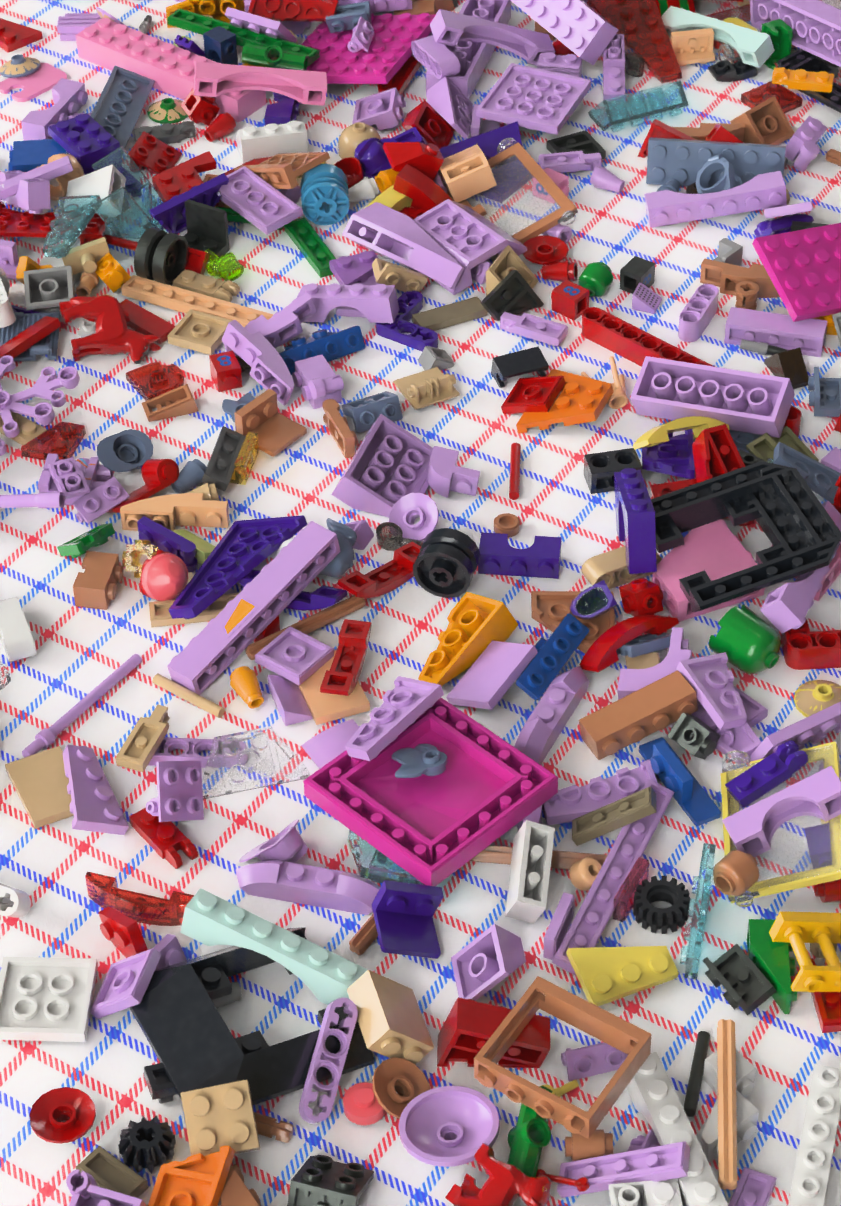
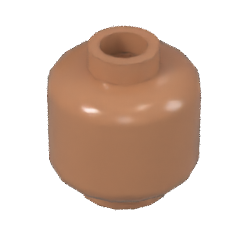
M740 850L729 852L714 866V884L723 894L732 896L742 895L758 881L759 869L757 861L752 855Z

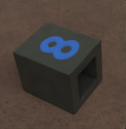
M634 256L620 270L619 289L633 294L639 283L644 284L648 288L652 286L655 280V263Z

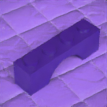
M273 92L274 101L278 102L267 105L264 116L265 126L271 123L279 125L287 124L290 121H298L297 116H300V104L302 103L288 96Z

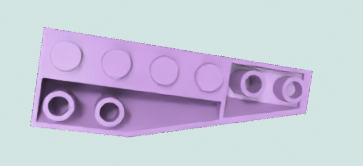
M378 202L352 214L342 233L343 236L370 251L374 250L375 253L415 272L426 275L428 278L451 289L455 288L465 269L411 217Z

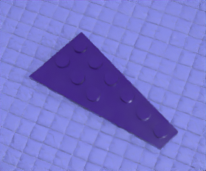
M305 516L235 521L168 609L172 619H192L198 616L275 552L284 541L290 539L307 525Z

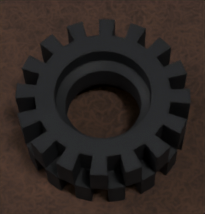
M652 876L651 882L647 879L643 880L642 886L638 884L634 893L633 914L636 916V922L638 924L642 922V928L645 930L650 926L652 933H656L657 929H661V934H667V929L669 928L672 933L676 932L677 926L682 928L689 917L688 889L685 890V885L682 882L677 885V879L673 877L671 881H667V876H662L661 880H657V876ZM656 901H664L670 903L673 906L669 908H657L651 905V903Z

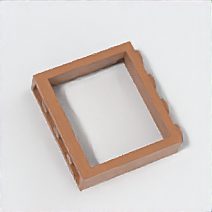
M537 976L475 1056L474 1078L483 1086L492 1087L502 1092L511 1101L530 1107L539 1116L558 1122L569 1132L580 1134L589 1139L651 1054L652 1034ZM539 1009L628 1054L587 1112L497 1064Z

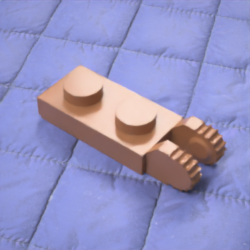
M327 399L322 403L325 412L323 416L325 425L344 457L347 459L352 458L355 455V446L358 445L356 433L349 429L346 417H342L339 413L340 405L337 401Z

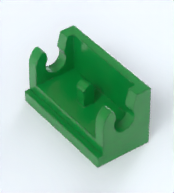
M781 19L763 23L761 33L770 35L775 50L764 63L773 70L776 68L774 63L778 64V60L791 54L793 29Z

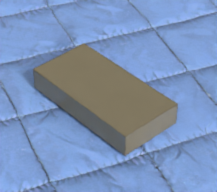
M98 1146L75 1167L80 1172L84 1171L92 1175L97 1181L98 1187L136 1198L148 1189V1181L101 1146Z

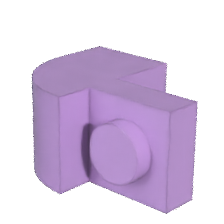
M434 446L428 470V483L430 487L439 495L447 498L450 491L476 496L480 471L457 466L459 451Z

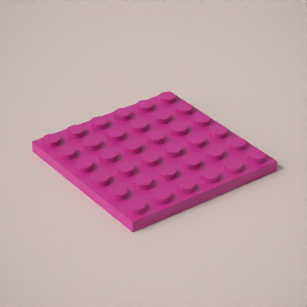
M371 13V25L374 29V35L369 50L365 52L362 48L355 53L349 51L347 47L348 42L351 41L353 29L330 33L327 23L321 22L301 44L319 50L320 57L307 67V71L326 72L327 84H387L412 55V41L425 38L431 33L430 24L435 15H429V13H421L419 15H411L410 13H403L401 15H392L391 13L373 15Z

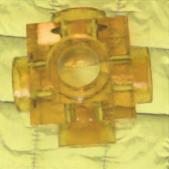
M135 540V544H126V551H123L122 565L126 567L125 571L134 573V578H141L142 564L140 563V558L143 555H147V559H151V556L157 553L158 547L151 545L150 540Z

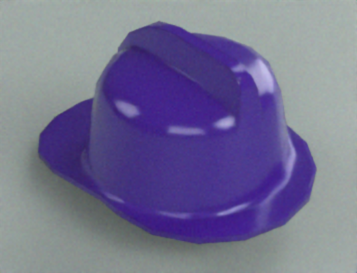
M370 138L362 141L356 147L354 157L359 159L364 171V177L378 173L381 167L389 161L382 147L384 142L398 141L391 138L380 140L378 138Z

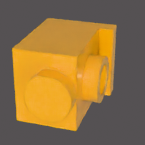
M109 252L96 263L97 269L94 272L113 293L131 278Z

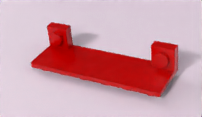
M9 211L0 212V237L80 238V245L104 237L110 222V216H103L101 213L80 216L76 212L61 215L55 212L32 214L28 211L21 214H12Z

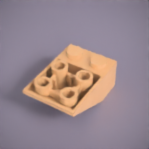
M477 144L445 158L439 169L455 202L464 201L469 197L497 186L490 165Z

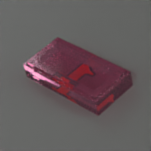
M641 857L637 859L614 897V920L623 923L634 906V893L638 884L642 886V881L649 879V860Z

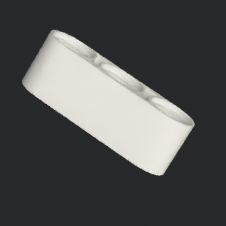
M17 596L0 600V640L9 662L37 655L32 633Z

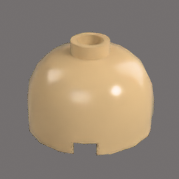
M356 122L348 126L339 136V157L341 159L354 157L355 149L362 141L370 138H378L380 140L379 133L374 127L363 122Z

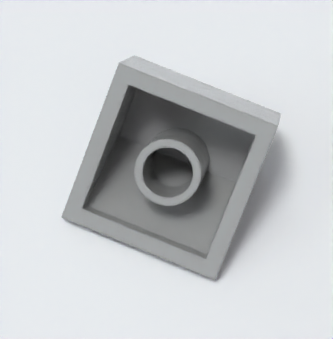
M71 265L23 271L26 310L57 307L59 302H66L76 297V287Z

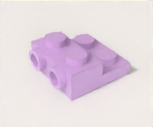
M395 87L356 100L352 124L356 122H363L370 126L376 124L379 131L393 129L399 125L401 119H404L402 108L406 107L404 96L402 94L399 95Z

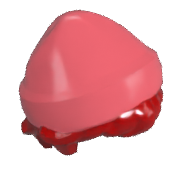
M158 550L155 555L151 556V559L144 561L140 586L141 593L146 597L157 601L173 600L180 595L187 585V566L175 554Z

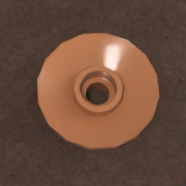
M393 1057L384 1060L375 1069L372 1078L373 1092L378 1103L388 1114L400 1119L404 1108L411 1100L421 1093L430 1090L425 1074L414 1063L403 1058Z

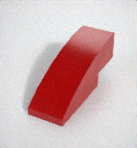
M408 164L396 176L393 189L413 199L411 204L413 208L428 211L447 199L452 200L432 179Z

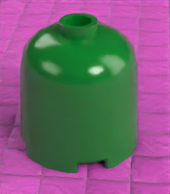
M744 604L741 609L737 606L730 609L718 622L721 629L717 636H710L709 648L716 654L726 652L728 662L746 674H758L767 668L771 669L780 658L778 653L781 640L778 632Z

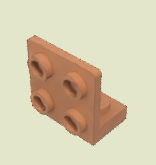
M271 389L266 390L234 413L236 432L246 436L245 442L272 457L307 433L306 427L278 413L277 393Z

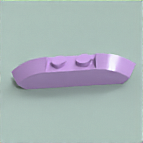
M580 666L565 671L554 678L524 724L514 747L540 765L587 692L590 681Z
M279 860L259 861L235 870L240 889L248 895L363 915L373 912L371 904L380 889V886L354 873Z

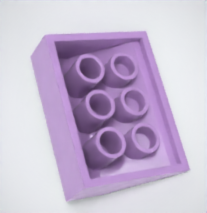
M380 414L366 434L331 495L353 509L389 517L393 505L401 497L409 493L424 494L429 486L428 470L433 447Z

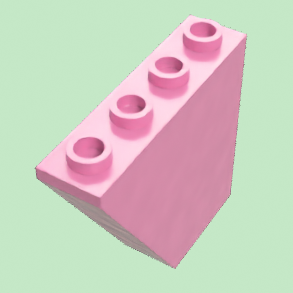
M724 519L692 529L683 538L684 545L673 548L657 564V572H653L652 582L658 584L663 592V605L673 618H678L679 622L763 596L765 588L701 611H691V604L680 588L679 579L705 570L710 580L713 581L758 565L753 559L752 554L740 543L738 536L730 531Z

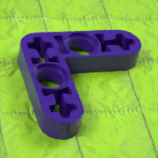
M406 291L397 299L399 305L398 313L404 314H397L394 323H376V333L381 337L421 352L425 346L438 348V334L435 331L409 322L412 319V315L419 313L423 308V295L418 291Z

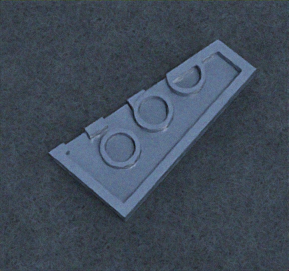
M779 442L774 448L773 464L796 468L812 491L833 504L838 487L834 485L841 473Z

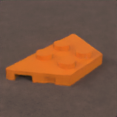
M225 1145L220 1147L219 1152L206 1156L199 1153L189 1156L184 1161H173L161 1165L147 1206H218L235 1150Z

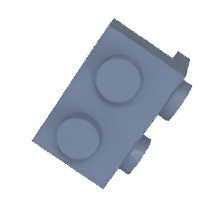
M370 2L338 6L335 15L326 17L330 33L352 30L357 26L361 16L365 21L371 23Z
M814 367L813 376H808L809 406L814 408V417H840L841 378H820L819 367Z

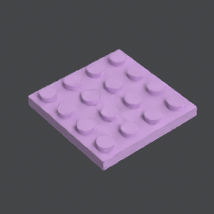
M511 63L476 108V117L502 122L507 125L518 122L520 127L557 135L590 90L591 80Z

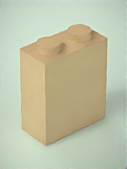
M367 970L347 989L350 1000L357 1007V1021L367 1049L388 1058H403L414 1064L420 1062L423 1057L434 1049L413 989L370 970Z

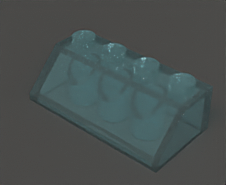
M680 80L603 100L590 110L588 114L603 132L612 130V133L623 130L626 125L631 124V127H637L644 124L645 120L650 119L651 122L655 119L661 120L664 115L668 114L670 117L678 116L683 113L682 110L689 104Z

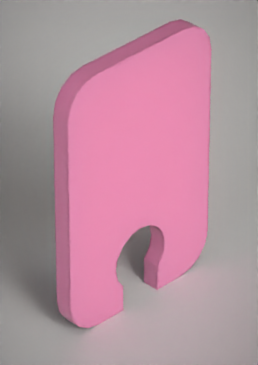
M41 62L40 68L32 74L18 78H7L0 82V92L5 95L12 89L22 88L24 90L12 94L11 97L17 102H27L51 90L61 78L67 79V74L48 63Z

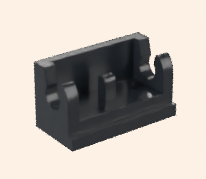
M539 346L493 357L491 376L494 377L499 388L505 387L503 381H507V378L537 371L540 377H545V371L548 370L549 365Z

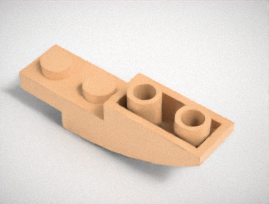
M203 493L156 496L132 502L120 508L122 530L138 531L137 521L144 516L169 530H175L176 526L228 528L230 522L228 501L204 500Z

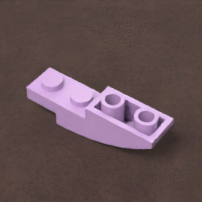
M616 33L603 51L604 102H625L624 34Z
M306 292L294 299L284 309L276 312L270 319L267 320L263 315H260L255 320L250 321L244 328L252 335L260 332L276 348L303 332L301 323L316 313L312 297ZM223 342L224 347H225V349H226V352L232 351V349L229 348V347Z
M236 320L229 322L222 341L252 367L249 375L266 390L271 389L277 393V400L285 406L295 386L284 360L260 332L252 335Z

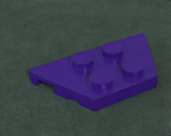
M223 173L199 186L192 187L180 195L172 197L170 200L150 209L149 213L168 233L179 234L187 230L185 202L189 199L215 207L222 196L219 190L222 185L228 184L229 178Z
M692 429L685 430V434L673 436V432L668 433V442L642 448V470L695 479Z

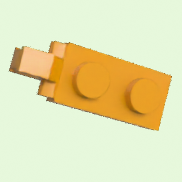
M781 67L774 68L772 75V84L788 85V89L830 93L832 92L834 74L825 71L810 72L803 69L790 70Z

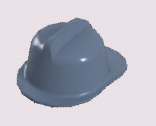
M133 429L124 430L106 437L97 446V456L103 466L119 473L137 469L147 460L151 459L153 455L151 439L145 433Z

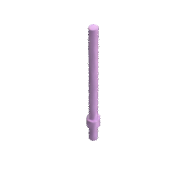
M136 653L132 655L48 729H42L35 735V740L22 750L23 757L36 754L42 748L47 749L53 744L57 735L142 662L140 655Z

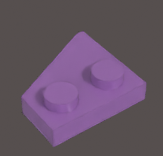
M374 250L364 251L359 254L329 260V267L340 285H352L357 281L362 284L370 276H374L372 263L378 256Z

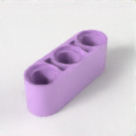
M433 35L412 41L411 50L413 56L437 79H442L445 76L449 77L460 72V63L456 55L445 45L437 43Z
M703 284L697 288L680 313L679 339L684 342H695L701 337L717 313L718 287L712 284Z

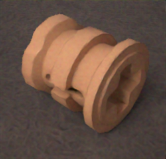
M752 281L739 282L735 288L737 292L735 307L756 310L757 294L759 293L758 284Z

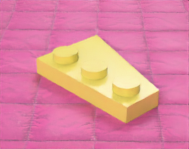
M666 946L568 948L566 951L588 1002L596 1006H601L671 981L679 975Z

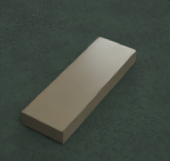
M476 296L413 314L412 322L437 331L488 316V312L480 303L481 300Z
M647 787L573 819V842L576 846H579L656 813L655 791L652 787Z

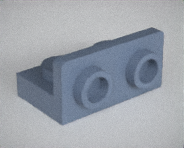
M388 391L341 405L343 415L353 418L355 431L358 433L370 430L380 414L393 422L403 418L398 395Z

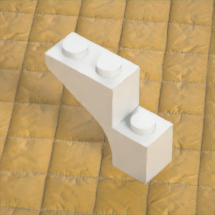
M736 1050L738 1144L742 1140H749L756 1133L759 1110L745 1098L755 1087L756 1067ZM717 1052L705 1059L703 1080L712 1088L717 1097L701 1136L703 1143L701 1147L709 1163L718 1158Z

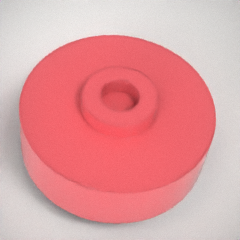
M357 1083L348 1088L344 1094V1114L351 1122L358 1125H371L381 1120L385 1115L386 1111L378 1103L373 1092L372 1083Z

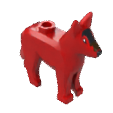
M109 295L97 297L76 296L69 301L59 302L61 316L64 317L65 323L76 318H84L96 323L95 334L71 340L74 362L80 361L84 356L93 354L129 353L134 364H140L149 351L161 349L159 345L154 343L160 339L159 335H144L128 328L127 323H130L128 310L122 309L121 304L115 297Z

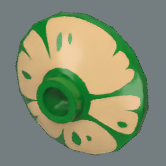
M164 98L154 102L147 110L148 117L160 124L178 123L185 120L188 115L181 107L184 101L172 98Z

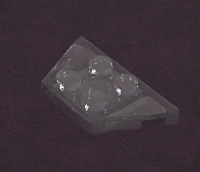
M272 726L214 737L202 778L203 800L304 780L310 776V771Z

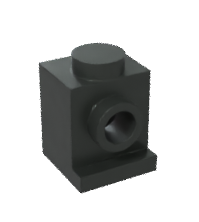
M684 712L667 735V737L677 742L690 754L704 760L713 753L717 741L721 737L699 718Z

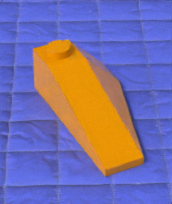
M186 0L166 7V18L180 8L200 15H210L213 19L230 23L231 21L225 16L227 8L230 7L245 12L244 0ZM167 22V28H178L172 25H168Z
M466 592L451 610L447 618L449 625L446 631L440 632L437 638L440 643L437 649L430 653L418 679L439 684L442 687L471 667L491 641L505 642L518 626L506 605L500 601Z

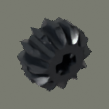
M157 1115L151 1121H147L144 1116H142L139 1123L130 1120L128 1129L121 1130L120 1144H118L119 1154H121L124 1163L128 1167L134 1166L137 1173L147 1168L152 1174L154 1167H161V1165L166 1164V1160L173 1159L176 1145L175 1135L171 1132L168 1122L160 1123Z

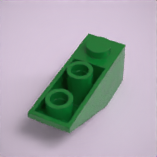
M749 919L746 939L747 956L776 989L777 992L772 995V998L784 1014H789L791 1001H797V991H792L791 989L793 983L791 982V976H795V957H789V952H793L792 946L788 942H772L769 931L775 920Z

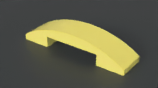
M702 416L679 418L650 429L636 440L633 448L636 450L668 442V433L689 429L693 430L694 438L696 439L703 429L726 423Z

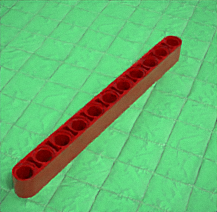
M588 307L582 311L581 334L583 337L641 367L646 356L713 366L600 308ZM791 405L784 427L788 426L799 437L802 413L798 408Z

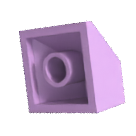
M494 923L452 956L451 962L458 996L476 1001L526 962L521 937Z

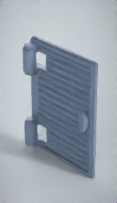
M14 312L16 321L10 326L0 328V346L44 316L55 317L60 321L61 312L31 314ZM60 327L15 357L14 362L36 361L37 355H47L48 360H56Z

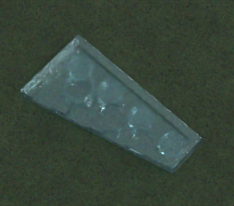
M100 195L59 197V207H56L54 211L55 220H52L50 223L51 232L47 233L42 248L45 257L63 258L67 256L101 206L102 200Z
M703 844L699 876L694 875L692 894H696L695 899L690 898L688 917H692V922H686L684 940L689 941L688 946L682 945L680 964L686 965L685 978L695 980L698 977L712 889L716 845Z

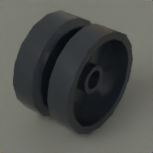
M450 528L435 529L427 534L413 565V575L417 583L425 591L435 596L444 598L458 597L465 593L470 586L473 574L480 561V551L476 543L468 535Z

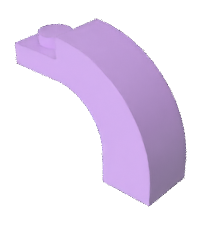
M672 627L668 654L659 664L646 669H620L617 688L618 700L677 671L676 668L680 661L692 659V650H689V639H684L683 628Z

